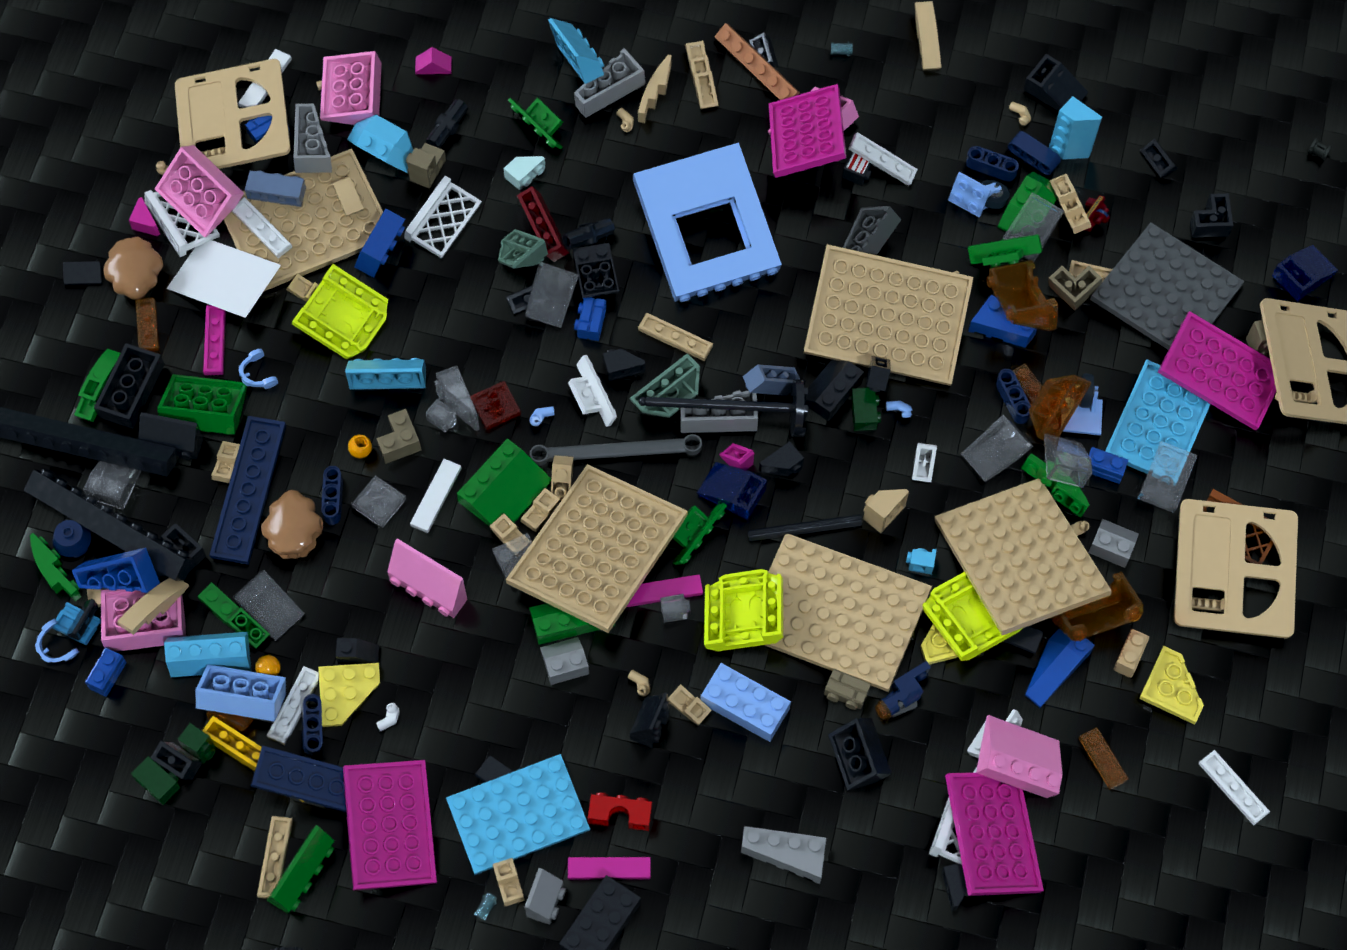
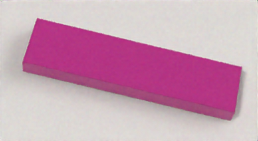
M206 305L204 375H223L226 310L212 305Z
M700 574L643 583L626 607L703 595Z
M568 857V879H604L606 875L612 879H650V857Z

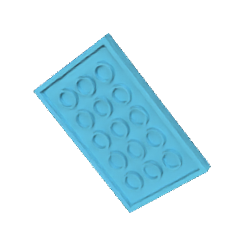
M1146 359L1105 451L1117 455L1119 458L1128 459L1127 466L1175 486L1210 403L1159 374L1158 370L1161 365Z
M561 754L446 797L475 875L492 869L494 863L510 858L515 860L590 831Z

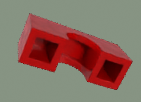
M605 793L591 794L588 824L608 826L610 816L613 813L624 812L629 817V829L649 831L652 802H649L646 798L628 799L624 795L609 797Z

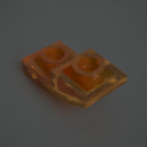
M208 711L206 713L208 720L214 716L238 731H245L254 720V718L215 711Z

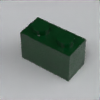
M852 388L851 405L854 431L877 430L878 423H881V413L877 412L879 394H875V391L869 388Z
M189 723L177 739L185 751L201 760L203 764L215 754L216 747L210 736Z
M148 756L131 775L134 780L164 805L180 789L177 783L179 779L172 772L167 773L164 771L163 766Z

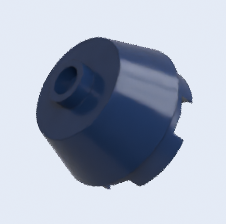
M65 520L58 524L52 537L54 549L65 557L77 558L87 552L91 543L90 530L74 520Z

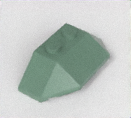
M514 229L501 240L502 247L499 251L498 261L511 268L538 265L548 254L546 243L542 238Z
M687 353L630 397V400L642 413L670 418L680 408L641 406L638 402L639 398L694 399L698 396L700 366Z

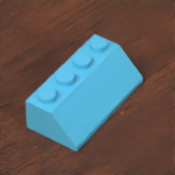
M553 18L548 19L557 47L582 81L587 84L603 76V61L600 57L597 58L593 47L590 48L586 38L583 39L580 30L575 29L571 23Z
M1072 96L1059 110L1049 148L1056 152L1061 159L1089 158L1102 116Z
M355 359L348 361L345 369L349 389L426 388V366L424 359Z
M248 632L168 637L164 642L165 659L171 677L203 675L208 664L251 671Z

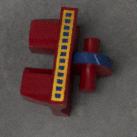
M1099 195L1097 199L1089 197L1086 201L1085 206L1088 212L1085 213L1092 226L1086 229V231L1090 232L1095 224L1107 223L1109 221V209L1104 204V196Z

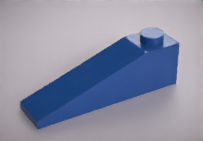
M1061 626L1048 640L1025 696L1041 708L1091 654L1095 645L1080 632Z

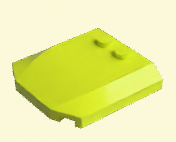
M332 264L307 303L293 319L292 325L348 360L367 349L386 321L388 299Z
M764 569L725 574L719 577V581L711 586L709 584L705 586L704 645L706 649L725 651L775 644L783 639V578L781 574L774 575Z
M965 572L934 588L926 603L924 602L922 605L923 611L961 661L974 658L1023 629L1021 628L1002 636Z

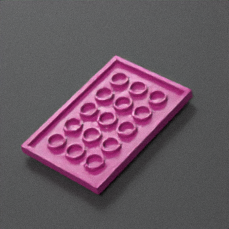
M838 84L769 103L772 162L775 178L846 158Z
M1190 311L1186 314L1158 370L1159 374L1255 431L1259 428L1276 393L1271 360Z
M425 760L343 766L353 890L435 884L437 880Z
M948 773L945 775L968 896L1040 893L1044 891L1023 790L977 773Z

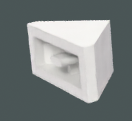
M917 444L912 480L931 482L937 445Z

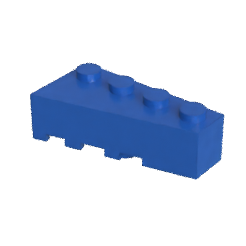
M146 548L86 561L72 570L78 587L84 589L100 590L108 588L113 591L123 589L129 592L138 590L147 593L160 584Z

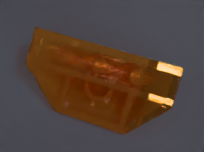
M1076 375L1046 380L1029 409V414L1039 439L1052 444L1057 442L1092 384L1091 381Z

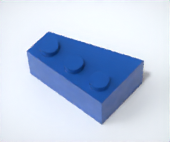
M385 208L364 244L354 267L374 278L381 264L384 265L389 257L387 255L389 250L393 251L397 243L396 237H401L405 229L403 226L405 219Z
M991 294L972 319L968 332H978L985 334L986 337H996L1003 339V342L1026 348L1035 336L1039 324Z

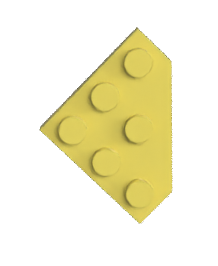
M933 624L920 646L924 660L930 665L958 658Z
M1163 646L1139 699L1195 725L1204 704L1197 694L1195 683L1190 672L1188 673L1183 655Z
M379 663L318 667L322 727L342 726L371 692L379 686Z

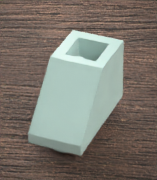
M542 156L516 157L503 168L504 178L521 190L529 186L532 179L537 175H541L544 172L545 158Z

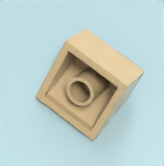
M907 489L880 490L875 495L871 494L865 501L866 507L863 510V520L882 533L906 507L909 491Z

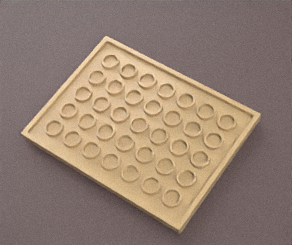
M352 148L331 156L332 172L295 173L293 171L283 175L289 177L298 176L304 179L306 191L301 207L247 199L246 192L243 191L244 195L240 200L245 197L291 243L292 248L280 258H277L232 211L224 218L225 225L238 250L281 265L264 291L293 280L297 273L303 276L361 252L383 211ZM350 177L364 210L346 217L332 183Z
M827 244L803 353L837 361H850L854 365L868 368L872 356L890 360V373L951 386L973 277Z
M587 464L508 575L506 584L609 633L684 522L688 511Z
M1039 478L935 516L937 526L1002 636L1111 595V589L1045 484H1042Z
M785 534L768 571L774 575L781 574L783 578V639L775 644H767L765 646L831 671L833 669L839 670L871 683V686L889 692L922 614V605L924 602L926 603L932 586L799 537Z

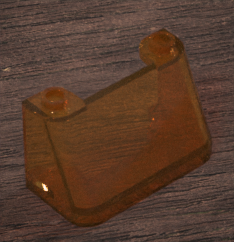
M1032 260L989 269V277H987L988 287L992 288L1005 311L1007 321H1010L1012 324L1045 331L1057 329L1058 303L1055 298L1045 299L1038 287V277H1033L1035 264Z
M1120 572L1113 575L1114 581L1108 585L1111 589V595L1053 616L1050 619L1072 641H1081L1095 634L1138 621L1143 614V604L1124 574Z

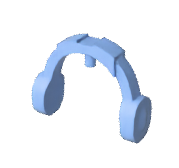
M262 349L253 350L248 354V357L239 366V376H241L242 382L246 386L269 389L278 384L276 377L273 376L254 382L247 378L250 376L249 372L244 374L245 366L248 363L259 360L264 356Z
M52 619L41 628L42 631L35 644L37 653L46 662H59L62 660L66 662L79 653L78 649L75 648L62 657L53 658L46 654L49 651L48 648L43 650V637L58 623L56 619Z

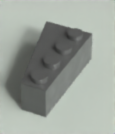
M890 206L861 208L843 248L877 255L901 221L900 217Z

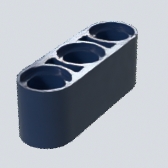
M1023 131L1018 132L1008 144V148L1013 154L1045 175H1050L1061 162V158L1056 152Z
M973 146L968 150L966 165L970 169L1008 182L1016 178L1019 164L1015 159L979 146Z
M1003 369L998 375L996 387L1012 419L1018 424H1024L1029 420L1032 410L1031 404L1015 373L1010 369ZM1010 395H1016L1018 398H1012ZM1018 411H1024L1026 414H1020Z
M336 466L327 467L323 473L321 510L325 522L330 525L337 524L340 521L342 511L343 478L340 469ZM333 475L338 476L336 479H329ZM336 493V496L328 497L329 494ZM335 511V514L327 515L328 512Z
M316 694L307 695L302 703L303 751L311 756L319 753L323 743L321 699ZM308 701H313L316 703L317 707L315 709H309L306 706V703ZM307 722H316L317 728L310 729L307 726ZM313 740L318 744V747L311 749L308 747L307 742Z

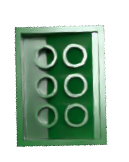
M173 374L158 405V416L197 423L200 431L235 435L240 422L247 386L243 382Z
M506 439L458 491V503L488 526L503 514L515 523L544 488H547L552 479L521 448L509 439Z

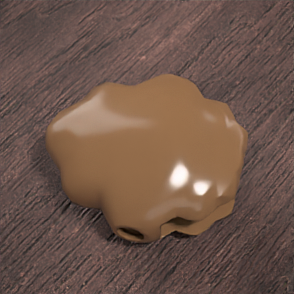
M139 236L117 241L109 251V258L103 269L104 276L107 281L113 284L114 291L119 295H124L134 300L141 299L149 290L157 285V275L163 268V261L159 253L154 248H151L150 242L142 240Z
M289 490L269 506L270 514L262 523L261 531L262 535L268 540V547L280 555L281 558H304L316 547V539L323 530V520L315 513V503L312 499L303 496L299 491Z

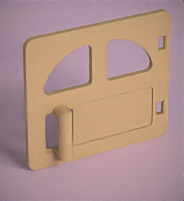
M269 59L180 78L175 82L180 148L191 145L196 147L198 142L224 137L225 147L202 151L218 169L279 157L290 152L291 146L282 70L278 59ZM260 67V70L250 72V69ZM206 79L204 82L196 83V80ZM246 80L256 83L268 93L270 101L265 104L238 108L237 82ZM272 116L271 125L265 136L253 147L243 149L240 123L258 117Z
M1269 298L1263 299L1260 302V309L1277 391L1275 398L1279 401L1282 414L1287 417L1347 424V404L1342 408L1334 406L1327 372L1347 374V361L1326 358L1323 355L1317 322L1327 327L1337 337L1347 354V310ZM1280 306L1287 307V311L1281 310ZM1328 313L1334 314V318L1328 317ZM1290 381L1311 383L1314 386V390L1309 393L1292 391Z
M1193 499L1183 500L1180 504L1174 609L1175 623L1181 627L1290 638L1294 633L1297 514L1291 510ZM1203 506L1214 507V513L1203 512ZM1264 513L1275 514L1274 520L1264 519ZM1251 523L1260 527L1271 538L1280 557L1281 563L1279 566L1253 564L1245 561L1247 524ZM1244 578L1277 581L1280 588L1272 605L1259 616L1253 618L1244 617ZM1193 588L1224 591L1225 596L1221 600L1192 597ZM1192 609L1224 612V614L1197 612Z

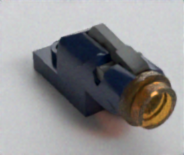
M927 661L893 681L891 685L893 690L885 698L878 701V704L875 706V710L882 720L896 717L917 707V701L923 693L917 680L920 682L928 676L931 667Z

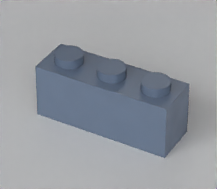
M250 171L245 186L247 199L298 207L302 206L306 191L303 178L283 176L279 173L269 174L263 171Z
M760 364L743 376L749 393L788 395L791 392L793 380L800 379L795 367Z

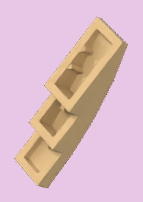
M933 1L915 2L917 38H919L922 69H941Z
M704 42L687 43L685 46L700 109L717 107L718 101Z
M667 55L651 77L641 99L638 110V122L645 123L648 108H656L658 94H666L672 55Z
M1067 174L1050 180L1074 234L1092 227Z
M171 578L166 579L138 600L117 621L118 626L134 635L144 623L149 625L159 613L164 614L185 592L189 585L184 581H175Z

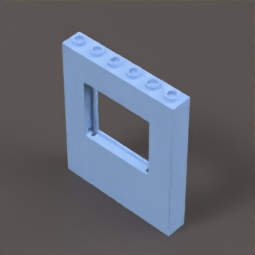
M739 143L634 173L633 182L674 301L680 300V302H685L695 295L701 297L707 295L708 291H721L726 288L725 286L731 284L738 286L748 279L754 281L761 278V275L767 274L770 276L778 273L782 264ZM730 203L746 249L692 265L676 218Z

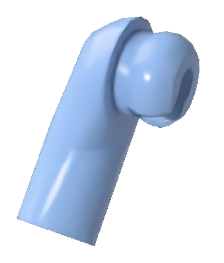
M903 401L885 402L886 411L899 410L902 411L901 415L903 418L911 417L912 407Z
M553 406L535 409L530 416L529 421L531 425L538 426L545 417L554 416Z

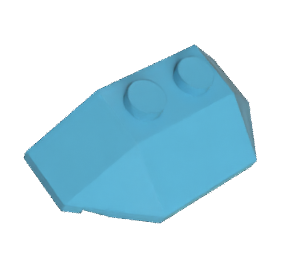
M378 115L355 123L347 140L382 161L408 173L406 159L408 154L413 152V147L407 131Z

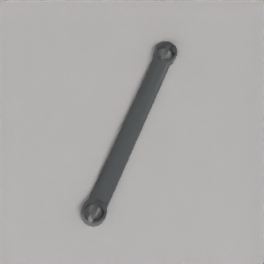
M690 434L685 438L549 448L543 445H535L530 450V458L538 466H542L547 462H552L554 455L574 457V460L686 452L689 455H697L702 449V440L698 435ZM689 440H696L699 443L696 446L685 445ZM542 450L546 455L536 457L533 456V453Z

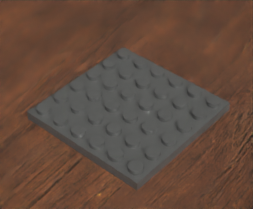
M1150 223L1092 294L1090 300L1169 350L1189 311L1213 324L1242 287L1244 281L1153 223Z

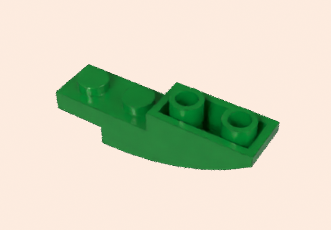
M107 349L97 360L78 394L81 399L74 416L94 422L97 415L94 407L121 354L120 352Z
M1032 453L1029 455L1021 469L1035 479H1041L1042 484H1045V486L1052 490L1050 494L1057 502L1079 517H1082L1090 504L1077 483L1052 460L1046 464Z
M32 533L30 535L32 553L40 572L56 594L64 589L76 602L81 598L78 592L80 588L75 581L71 580L69 582L66 578L68 575L61 568L62 564L59 561L61 556L54 549L49 550L47 547L49 544L42 536L38 538Z
M212 582L198 595V599L233 632H248L249 644L255 649L270 635Z

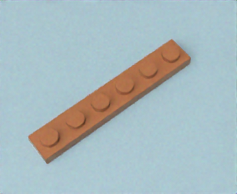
M725 23L715 35V38L777 98L783 100L797 96L800 93L729 24Z

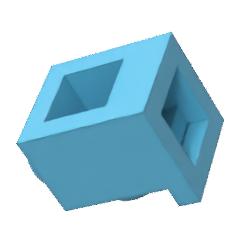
M922 548L913 549L912 552L908 551L906 563H909V571L932 575L936 549H933L932 552Z

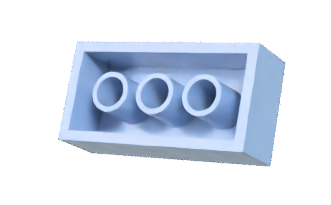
M720 663L701 695V701L710 709L769 742L788 713L791 701Z
M208 664L195 690L196 708L275 722L286 696V677Z

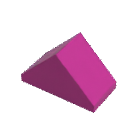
M431 47L416 57L415 74H451L452 58Z
M138 198L129 219L132 229L155 236L160 235L143 198Z
M734 443L719 454L739 476L754 463L753 450Z

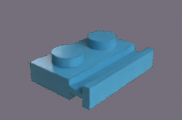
M66 602V606L56 617L58 623L52 627L66 636L81 610ZM96 616L92 618L78 642L84 645L88 644L97 630V626L101 624L100 618Z

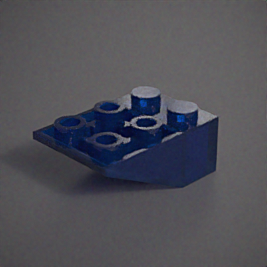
M1311 245L1280 262L1272 276L1298 302L1337 273L1338 269L1314 245Z
M715 462L697 494L717 505L725 503L727 505L725 509L748 520L766 490L767 480L750 471Z

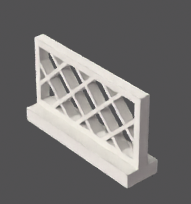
M444 176L405 230L404 238L409 242L411 240L442 259L482 201L451 182L450 178ZM452 189L458 193L459 198L449 199L448 193ZM470 200L475 203L473 208L465 209L463 201ZM460 202L462 210L452 211L450 203ZM448 204L449 212L439 213L438 207ZM463 214V222L455 223L453 215ZM451 216L452 223L442 225L441 217ZM432 218H438L439 226L429 227L428 221ZM453 227V236L445 237L443 229ZM441 230L442 237L432 239L431 231ZM428 231L429 240H421L417 237L419 233ZM443 241L445 247L440 252L434 248L433 243Z
M152 190L145 192V204L179 257L187 255V251L220 237L216 228L207 237H203L199 232L189 231L191 224L185 218L180 217L179 212L177 216L168 214L169 208H174L169 203L160 201L158 197L161 195L157 191L154 193ZM177 222L187 223L186 229L177 228ZM186 235L196 237L195 241L187 243L185 240Z
M948 797L929 854L935 857L941 855L962 864L958 840L953 832L955 825ZM954 843L958 853L952 854L945 851L947 845Z

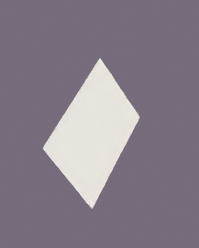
M210 240L194 248L167 289L246 318L281 265Z

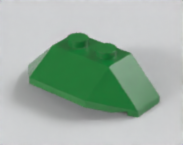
M1035 172L1028 174L1009 202L998 224V228L1014 236L1020 232L1040 227L1057 201V196L1050 181Z

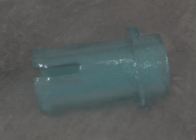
M849 42L831 43V54H847L849 56L853 52V44Z
M488 892L482 896L483 900L474 913L475 916L486 921L493 905L497 904V897Z

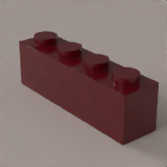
M531 186L518 194L517 197L536 236L542 238L546 243L548 251L546 256L555 262L567 255L569 251L562 244V236L541 193Z

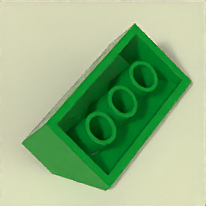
M547 603L529 607L538 645L601 630Z
M316 825L311 830L267 899L268 902L287 914L290 910H296L301 902L298 899L302 892L306 894L312 885V882L309 880L313 874L316 876L319 874L324 866L321 864L323 858H329L334 850L332 846L334 840L319 826Z

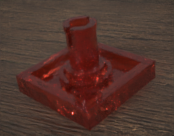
M505 381L470 396V400L486 430L521 415V411Z

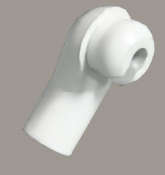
M395 703L388 704L386 707V717L376 722L380 731L396 724L400 711Z

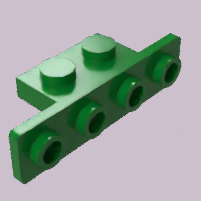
M536 98L527 110L514 99H508L512 104L510 107L517 114L520 112L523 115L522 119L528 125L532 124L535 127L534 131L542 137L544 135L549 146L553 149L555 147L563 148L552 136L562 125L563 121L541 99Z
M1036 234L971 245L968 247L971 264L983 263V266L997 267L1004 262H1008L1009 265L1015 264L1023 256L1041 253L1042 246L1040 236Z
M725 503L718 504L708 517L696 506L690 508L684 522L673 536V539L683 547V550L673 561L675 565L688 562L693 549H697L703 542L701 540L703 536L709 534L714 528L713 523L725 514L724 509L727 507Z

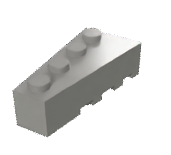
M625 48L620 51L618 57L612 58L609 61V65L602 69L604 72L603 76L587 84L584 83L574 92L576 107L585 118L645 85L644 70Z
M296 104L295 173L332 172L331 157L314 104Z
M739 390L723 397L722 395L714 396V399L710 400L757 402L756 393H749V390L744 392ZM680 408L681 433L757 431L758 411Z
M744 826L741 853L763 862H769L778 868L789 870L798 876L809 878L813 882L820 884L826 838Z

